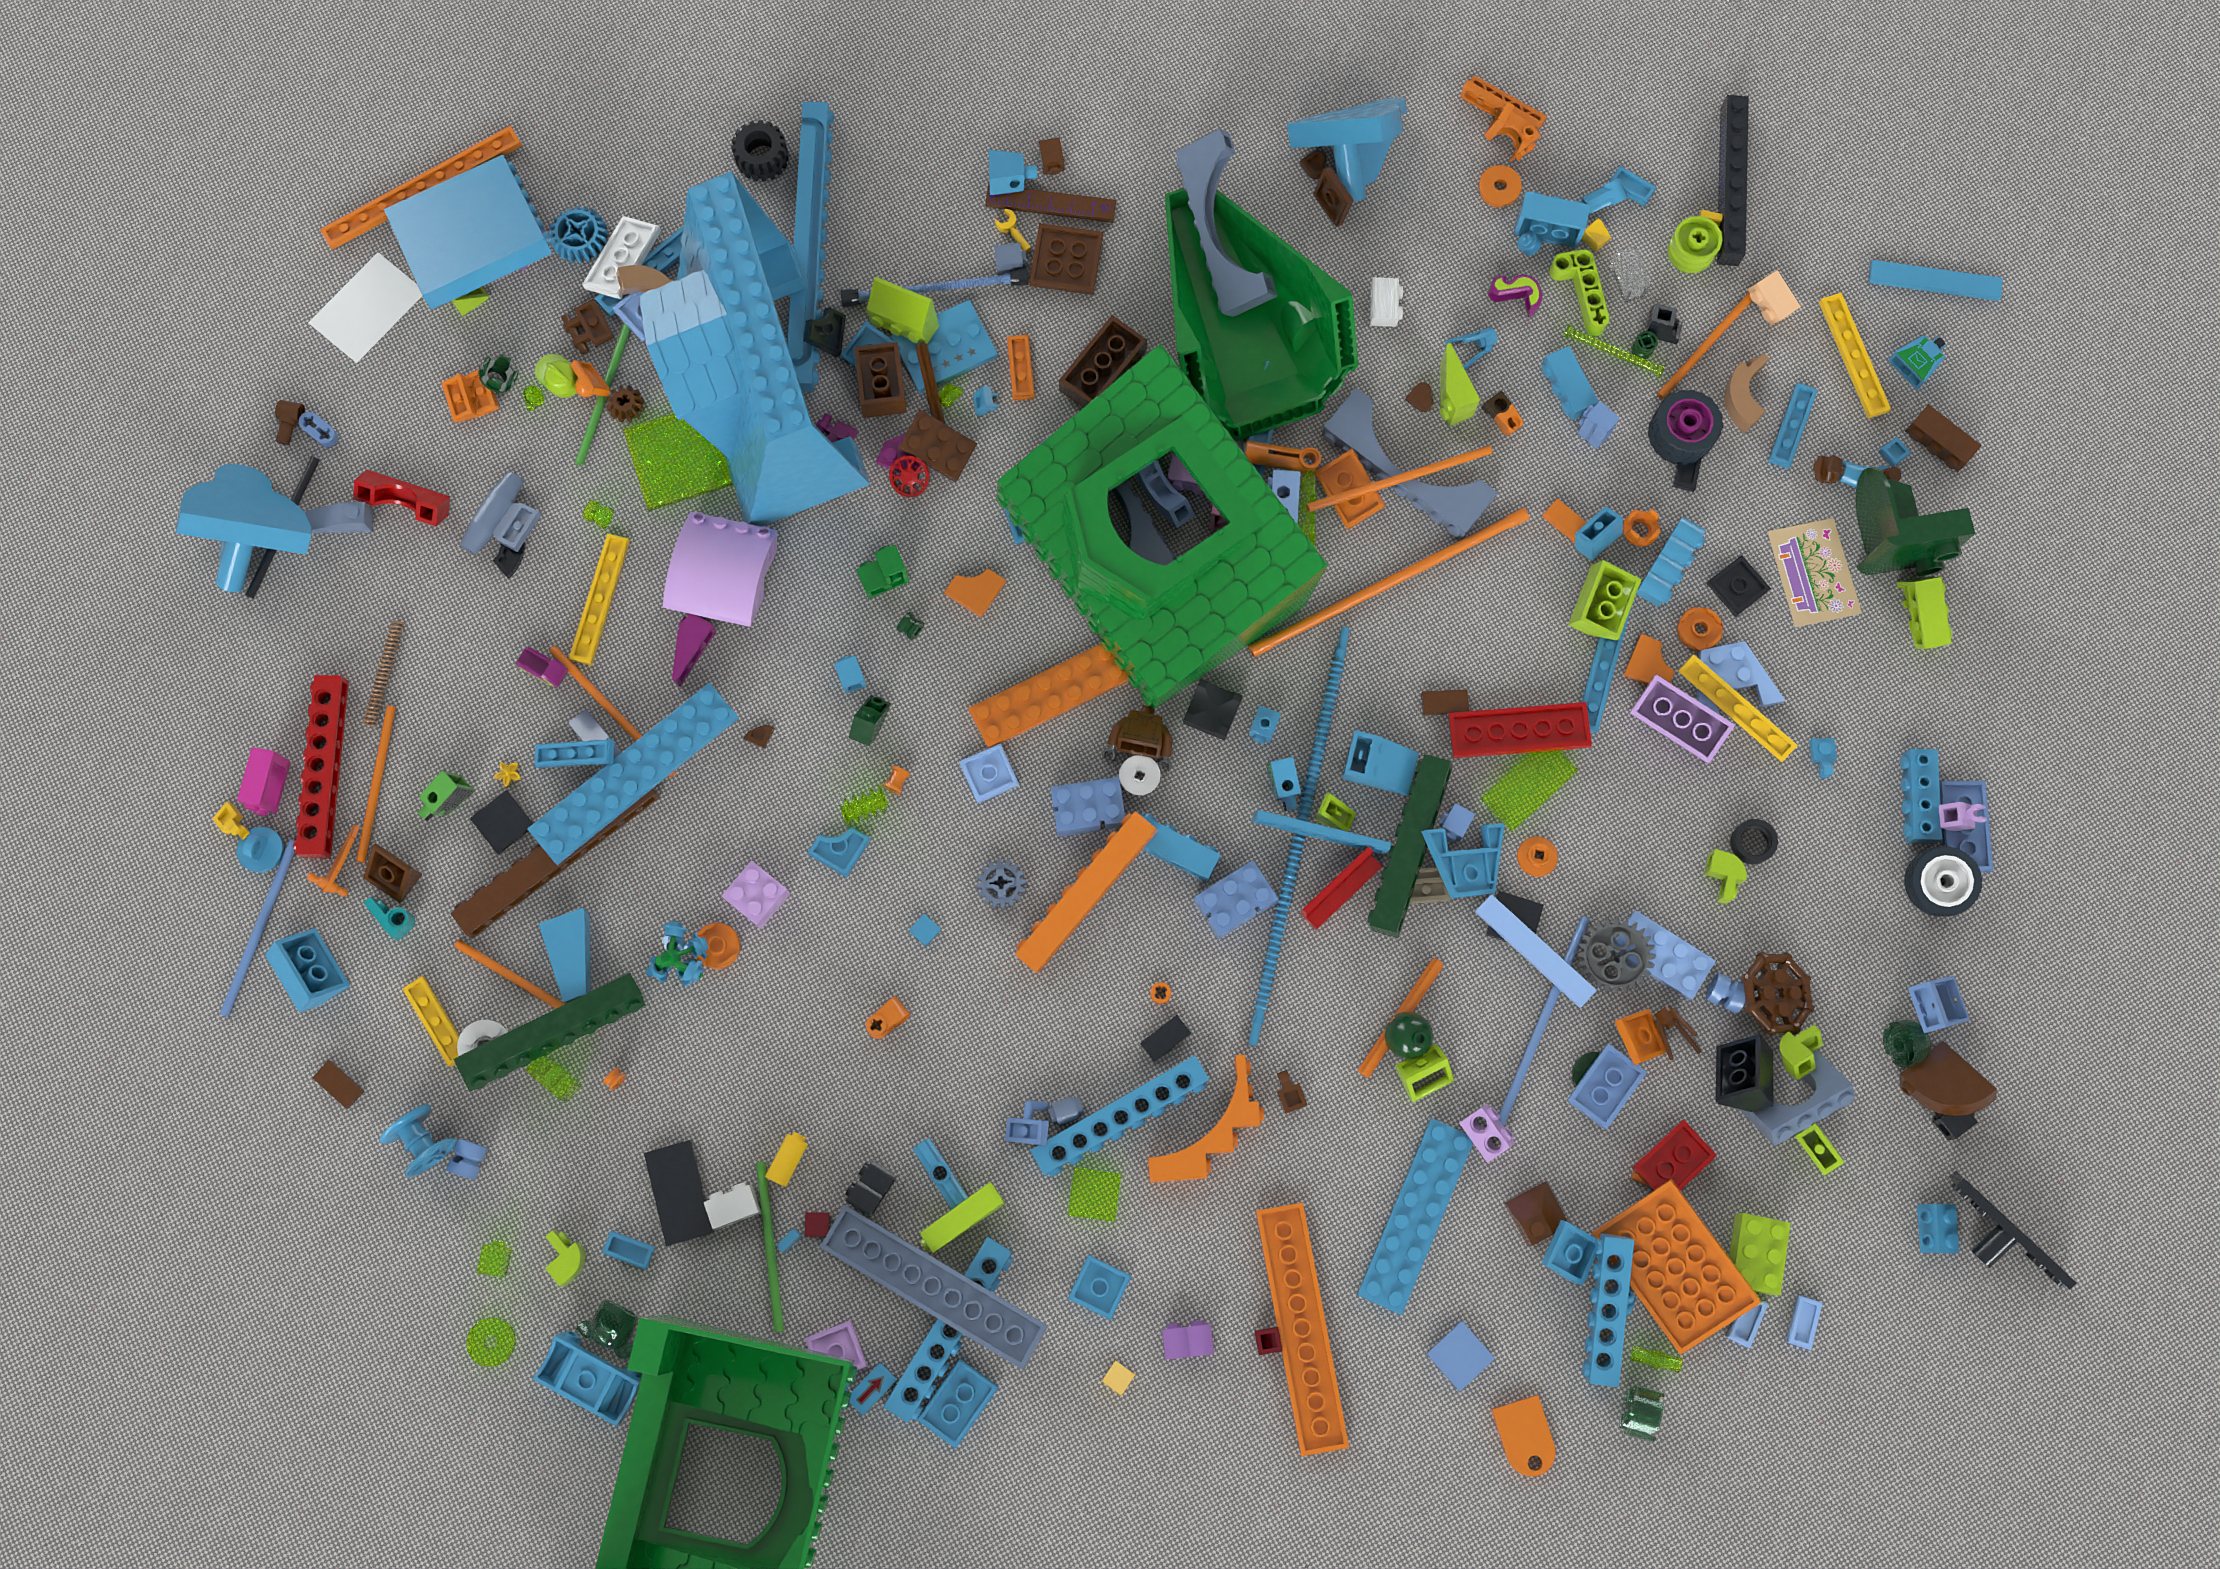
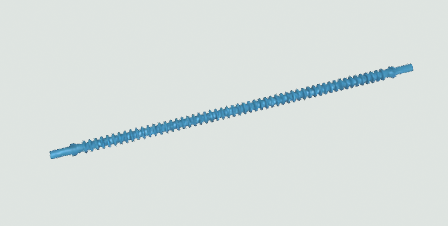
M1341 627L1338 645L1334 650V661H1331L1333 667H1330L1332 673L1328 674L1330 679L1327 680V683L1329 685L1325 687L1327 689L1324 692L1326 698H1323L1325 704L1321 705L1323 710L1320 711V714L1322 716L1318 718L1321 722L1317 723L1319 729H1316L1318 735L1314 736L1316 741L1313 742V745L1315 747L1311 749L1314 753L1310 755L1312 760H1309L1311 766L1307 767L1309 773H1306L1308 779L1304 780L1306 783L1303 786L1305 791L1302 792L1304 797L1300 799L1302 804L1299 805V808L1301 810L1297 812L1299 817H1296V819L1310 822L1308 819L1311 816L1309 810L1313 809L1311 807V804L1314 803L1312 798L1315 797L1313 792L1317 791L1315 785H1318L1316 779L1320 778L1318 775L1321 772L1319 766H1322L1320 761L1324 759L1322 754L1325 753V750L1323 748L1327 746L1325 744V741H1328L1326 735H1329L1327 729L1331 728L1329 723L1332 722V719L1330 717L1334 715L1332 710H1335L1333 704H1336L1334 698L1338 697L1336 692L1339 691V688L1337 686L1341 684L1338 680L1342 679L1340 673H1343V669L1341 667L1345 666L1343 660L1347 654L1346 646L1350 629L1347 627ZM1294 833L1295 836H1292L1294 842L1290 843L1292 849H1289L1291 855L1287 856L1289 859L1286 862L1288 868L1284 869L1287 873L1283 875L1285 881H1282V884L1284 886L1280 888L1282 894H1279V897L1281 899L1277 901L1279 907H1276L1278 913L1274 914L1276 917L1273 920L1275 926L1271 927L1273 929V932L1270 933L1272 939L1268 940L1271 943L1267 946L1269 952H1266L1268 958L1264 959L1266 965H1263L1265 971L1261 972L1263 978H1260L1262 984L1258 985L1260 991L1257 992L1259 997L1255 999L1257 1001V1004L1254 1005L1256 1010L1251 1019L1253 1023L1248 1041L1250 1046L1257 1047L1261 1026L1265 1021L1264 1012L1268 1010L1266 1004H1269L1267 998L1271 997V994H1269V991L1272 990L1270 985L1274 983L1272 978L1275 977L1273 971L1277 970L1275 968V965L1278 964L1276 958L1280 957L1277 954L1281 951V948H1279V945H1282L1280 939L1284 938L1282 932H1285L1283 926L1287 925L1285 919H1288L1286 913L1290 912L1288 906H1291L1289 900L1293 899L1291 893H1294L1292 887L1296 885L1293 881L1297 880V877H1295V874H1298L1296 868L1300 867L1298 861H1301L1299 855L1303 854L1301 849L1304 848L1302 842H1305V838H1303L1305 835Z

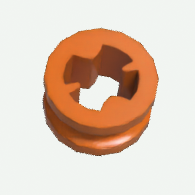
M1158 982L1152 986L1150 997L1157 1004H1165L1171 997V989L1166 983ZM1160 987V990H1162V987L1165 988L1166 998L1161 999L1160 997L1157 999L1155 997L1157 993L1155 989Z
M617 1067L605 1077L603 1084H608L610 1086L609 1089L613 1091L623 1083L627 1075L621 1074L620 1069Z

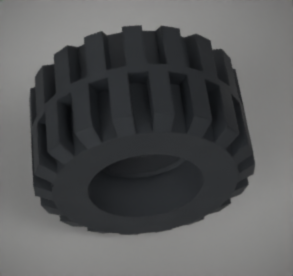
M758 120V123L750 121V125L746 126L744 124L741 126V131L737 129L735 132L736 137L732 138L733 145H731L736 165L741 174L744 173L748 179L752 177L753 181L757 182L758 179H761L762 182H766L767 178L773 180L776 174L780 176L783 173L782 168L786 169V161H789L784 135L776 125L773 127L771 122L767 121L764 124L763 120ZM767 146L771 148L765 155H750L751 151L756 147Z

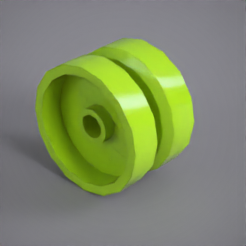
M1691 216L1684 219L1677 226L1667 247L1668 258L1672 265L1686 273H1699L1707 269L1721 248L1723 240L1719 227L1709 218L1702 216Z

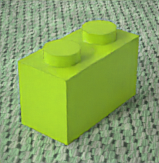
M1817 1122L1795 1134L1799 1143L1824 1176L1845 1163L1841 1154Z

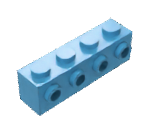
M1909 749L1900 758V768L1903 769L1901 790L1904 792L1902 813L1905 814L1903 835L1906 836V843L1935 844L1942 840L1939 816L1938 750Z

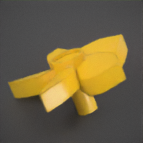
M500 762L499 768L501 772L496 773L493 777L498 780L503 779V784L507 788L510 785L511 779L514 781L521 779L520 775L516 772L518 770V763H511L507 766L505 763Z

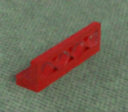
M1369 846L1302 909L1300 915L1315 930L1322 926L1383 867L1372 856L1373 850Z

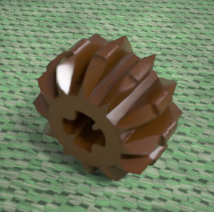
M620 385L619 391L612 389L613 396H607L609 404L606 406L607 410L611 412V417L613 419L618 418L621 423L625 419L632 423L633 417L639 419L640 415L638 412H644L643 404L645 402L644 398L640 396V391L637 389L633 390L630 385L626 389Z

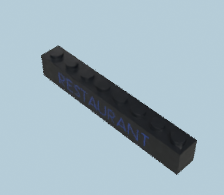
M1727 95L1720 108L1718 213L1723 214V217L1718 227L1722 233L1723 241L1717 253V265L1739 266L1746 255L1749 96Z

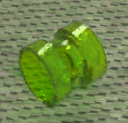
M592 499L587 503L583 511V519L588 522H595L598 527L605 529L613 518L614 510L608 506L603 507L598 501Z

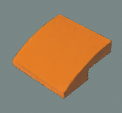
M479 369L466 376L458 374L441 382L453 422L455 423L470 420L500 408L495 392L487 389L481 383L478 375Z

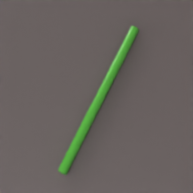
M625 323L622 326L604 378L609 388H611L631 331ZM598 395L575 460L577 465H584L607 399L605 396Z
M766 1162L756 1163L774 1332L784 1331L768 1181L765 1177L767 1173Z

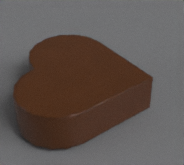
M1316 150L1302 158L1299 164L1310 178L1320 179L1326 163V155L1323 151Z
M1425 382L1418 383L1406 396L1405 400L1421 412L1429 411L1433 404V399L1430 396L1431 386Z

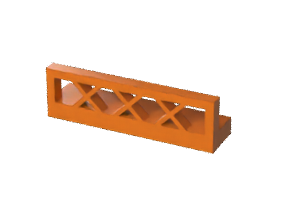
M1473 75L1470 81L1467 80L1463 86L1460 98L1494 117L1507 103L1506 101L1515 106L1512 111L1532 123L1537 131L1540 130L1547 119V116L1475 75Z

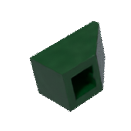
M870 695L854 715L849 738L870 746L879 734L891 703L884 701L880 697Z

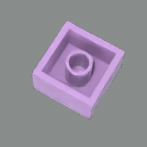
M751 860L721 897L758 928L762 929L791 893Z

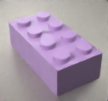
M1654 675L1629 712V714L1708 764L1735 727V724L1658 675Z

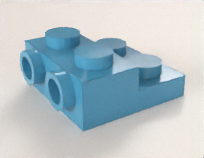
M1561 1220L1541 1264L1566 1280L1583 1286L1589 1276L1591 1266L1598 1256L1595 1253L1597 1239L1567 1221Z

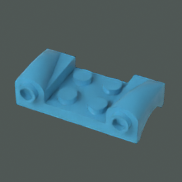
M567 1330L566 1333L561 1332L555 1335L551 1348L541 1367L534 1375L533 1380L615 1426L621 1424L638 1393L642 1373L627 1370L628 1367L620 1369L581 1347L580 1336L573 1331Z

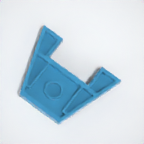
M1505 823L1480 826L1483 848L1448 851L1445 828L1421 831L1451 899L1495 894Z

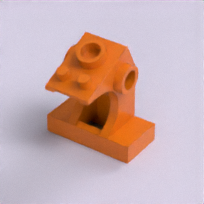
M1507 101L1494 117L1483 137L1491 141L1497 135L1504 134L1509 136L1513 140L1515 147L1509 161L1511 162L1515 158L1519 161L1525 154L1530 153L1537 146L1535 142L1541 135L1532 123L1514 113L1512 110L1515 106Z

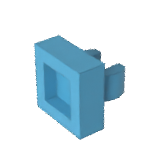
M982 386L973 394L976 415L984 416L988 411H995L1000 407L999 404L993 403L998 394L991 392V386Z

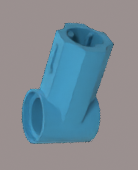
M1620 178L1601 186V189L1585 195L1581 198V201L1584 204L1590 205V215L1608 205L1610 207L1628 197Z

